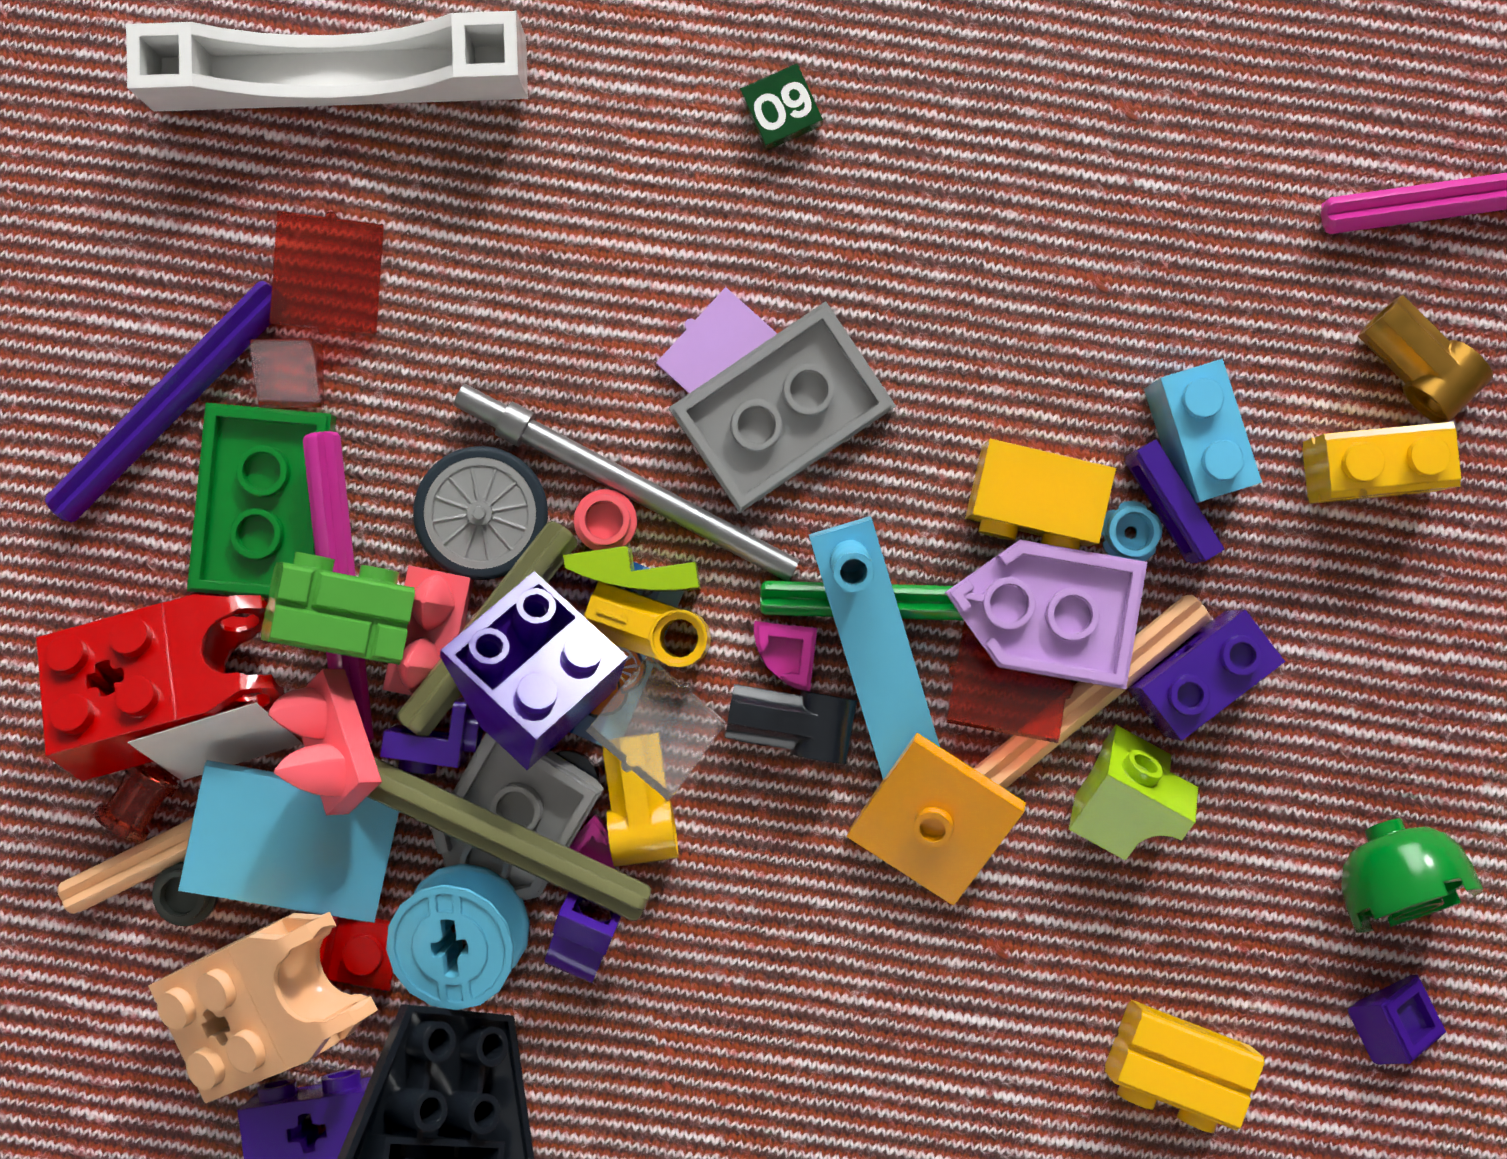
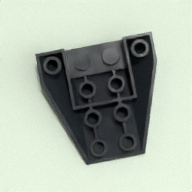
M401 1004L337 1159H534L514 1016Z

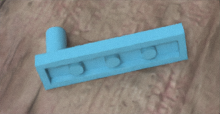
M871 516L809 534V538L882 778L884 779L916 733H919L940 747L875 527Z

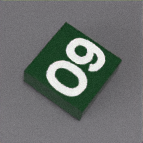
M798 63L740 88V96L765 151L823 125V118Z

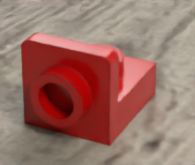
M332 916L336 926L323 939L320 947V962L328 980L390 992L395 987L396 975L393 973L386 951L388 925L391 921L375 918L373 923Z

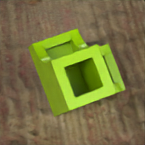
M1115 725L1103 742L1102 749L1091 772L1075 794L1068 830L1126 861L1136 846L1148 838L1169 836L1181 841L1196 823L1198 787L1170 772L1171 754Z

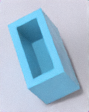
M1223 359L1161 377L1144 388L1162 448L1196 503L1262 483Z

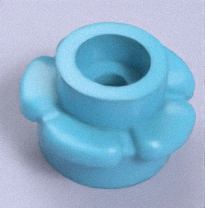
M1136 501L1123 502L1117 510L1106 512L1101 533L1105 540L1103 548L1111 556L1146 561L1156 552V545L1162 538V524L1158 516L1148 510L1144 504ZM1127 527L1135 529L1136 535L1133 539L1125 536V529Z

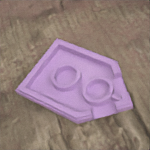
M1018 540L945 592L997 667L1120 689L1127 688L1147 562Z

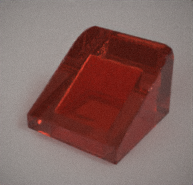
M311 338L250 340V356L259 407L272 409L324 408V352L322 344Z

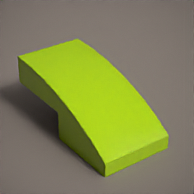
M628 546L563 555L566 569L589 579L617 587L653 592H679L701 589L696 562L635 571L632 549Z

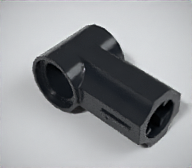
M734 684L725 738L760 746L768 745L790 749V754L808 759L847 764L858 701L801 691V695Z

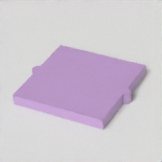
M725 287L696 320L690 318L685 321V332L656 362V365L689 394L777 333Z

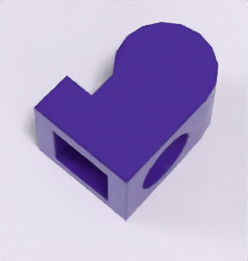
M568 892L552 932L554 935L546 954L545 964L593 983L603 957L606 955L616 932L621 916L609 911L611 919L602 922L583 915L578 906V903L585 899Z

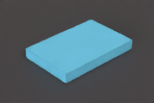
M207 760L204 765L178 891L316 914L330 912L335 917L374 923L399 812L366 797L349 814L326 815L320 795L300 790L278 777L274 772Z

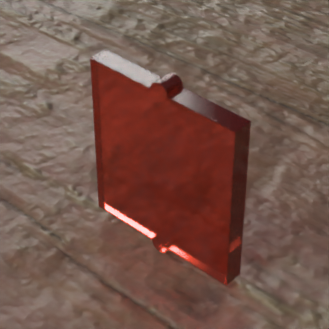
M277 211L269 323L316 328L317 333L322 336L326 335L329 330L375 335L377 333L384 225L338 219L337 214L332 211L327 212L324 217Z
M964 621L957 664H952L949 667V677L954 679L946 723L1058 743L1065 699L1071 698L1073 693V686L1068 684L1069 679L997 667Z

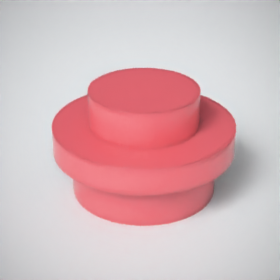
M601 489L589 493L580 501L575 510L574 528L581 542L592 550L626 546L634 537L637 529V513L633 504L626 496L614 490Z

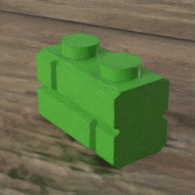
M295 552L293 564L276 562L261 630V640L400 665L407 638V625L410 622L415 596L414 587L397 584L400 572L360 565L358 577L333 572L335 559Z

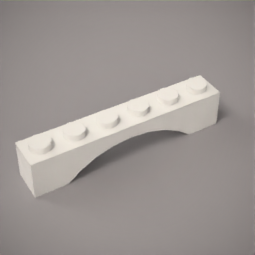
M516 11L450 13L431 21L402 28L342 35L258 33L220 28L195 22L126 24L127 88L154 112L528 99L526 35Z

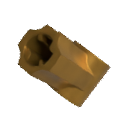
M1404 295L1394 299L1387 307L1380 311L1358 335L1405 383L1403 392L1411 405L1434 423L1449 422L1493 378L1492 369L1478 352L1463 342L1457 340L1449 341Z

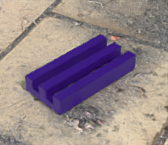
M1157 439L1124 457L1126 459L1124 461L1186 562H1190V564L1204 562L1225 550Z

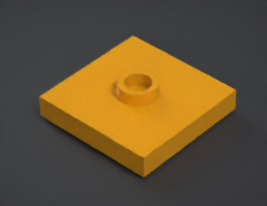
M916 733L850 826L846 837L954 906L1022 816L1026 802L927 738Z

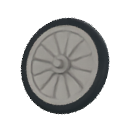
M475 446L454 451L437 461L429 469L416 492L413 519L416 534L423 549L441 568L455 575L470 577L472 580H490L505 576L547 524L548 506L545 492L538 477L526 463L504 450L487 446Z

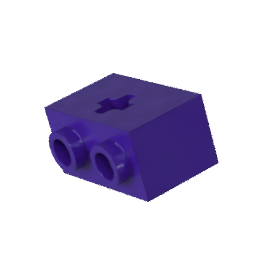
M1246 610L1224 611L1131 685L1128 691L1163 737L1182 741L1282 665L1285 660Z
M351 1069L327 1074L321 1077V1084L297 1087L296 1079H282L258 1086V1093L237 1110L244 1159H337L371 1077L361 1078L360 1070ZM309 1114H311L313 1124H325L326 1130L321 1135H319L316 1125H305L304 1119Z

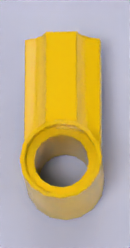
M598 581L590 597L584 617L614 645L654 658L673 667L693 665L705 657L710 648L711 633L709 626L701 616L692 611L683 610ZM678 620L690 622L698 635V642L694 651L684 657L675 656L670 653L664 642L665 631L668 626Z
M657 734L603 742L606 783L608 785L611 809L607 810V830L614 867L678 858V841L671 801H666Z

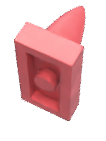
M408 565L404 586L414 587L415 596L410 622L407 625L408 632L403 658L400 665L388 663L382 690L412 696L441 659L440 650L463 631L474 580L470 577Z
M322 669L305 688L291 690L280 696L273 703L268 716L288 731L301 736L305 746L285 757L275 768L274 774L300 790L320 795L326 815L349 814L382 782L345 669Z

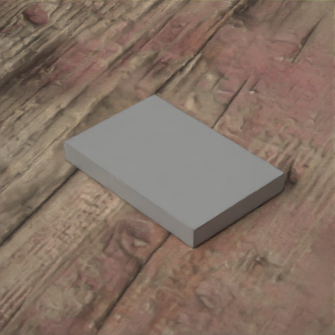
M825 301L668 409L737 511L741 513L895 408L896 405Z

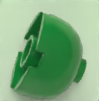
M1401 818L1388 820L1366 829L1364 833L1368 842L1350 853L1342 871V895L1356 933L1374 931L1369 918L1376 920L1389 915L1388 922L1390 927L1460 904L1461 901L1456 890L1463 887L1474 897L1483 891L1473 864L1456 841L1446 833L1430 827L1423 826L1406 829Z

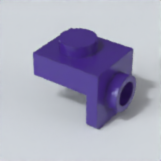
M464 697L453 703L449 732L433 730L429 736H418L404 725L397 724L384 731L380 757L398 759V768L412 773L434 774L437 771V765L458 768L468 761L469 752L475 753L482 741L483 729L477 722Z

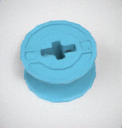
M462 863L437 869L422 880L413 895L400 904L388 925L386 951L393 973L410 994L434 1007L460 1010L479 1006L500 991L511 970L517 965L528 946L530 927L524 901L522 898H519L507 879H503L486 867ZM455 923L456 932L453 933L451 927ZM462 940H466L467 945L464 949Z

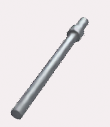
M463 384L455 397L453 406L495 427L496 436L517 447L522 442L785 581H789L800 561L799 559L535 421L536 414L513 401L507 406L467 384Z

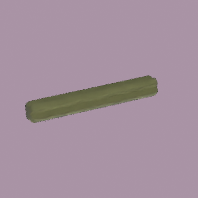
M554 521L548 522L463 631L532 572L535 571L548 583L564 563L563 555L571 554L577 546V539L561 524ZM442 659L437 662L397 715L401 724L418 736H429L452 707L454 701L461 695Z

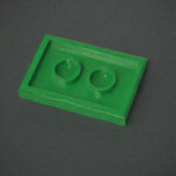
M216 403L205 404L187 591L224 595H261L262 598H268L276 562L293 564L295 552L315 555L303 438L305 435L314 432H335L336 416L328 413Z

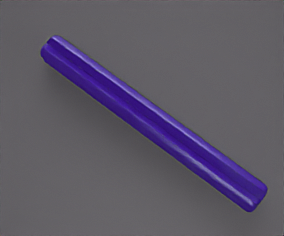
M265 281L257 282L46 495L45 503L48 508L64 521H76L286 309L287 302L284 297Z

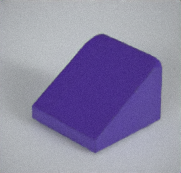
M1410 975L1357 1001L1348 1008L1349 1016L1371 1060L1378 1065L1410 1064L1446 1033L1418 975Z

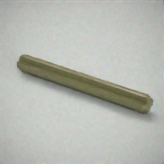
M374 757L382 782L367 796L368 798L630 921H637L643 914L651 896L649 885Z

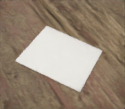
M257 702L128 742L181 781L202 775L207 760L235 765L302 744L292 733L268 716V712Z

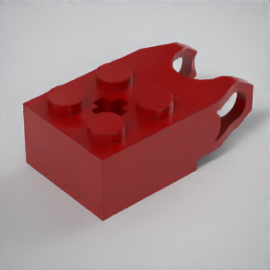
M192 594L36 637L46 757L80 781H85L154 762L128 743L129 741L255 702L264 710L269 711L273 703L284 694L283 686L277 684L272 674L246 675L237 672L225 673L226 663L231 653L240 644L251 640L262 630L268 603L261 595L223 597ZM240 613H249V614H252V615H250V616H248V617H235V616H232V615L240 614Z

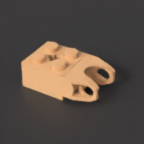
M330 912L322 915L293 913L148 985L157 1003L158 1014L163 1023L169 1028L186 1063L187 1074L192 1083L198 1088L205 1104L310 1061L318 1054L354 1033L363 1019L378 1010L371 996L362 994L350 995L341 992L330 983L323 972L320 962V947L323 939L336 926Z

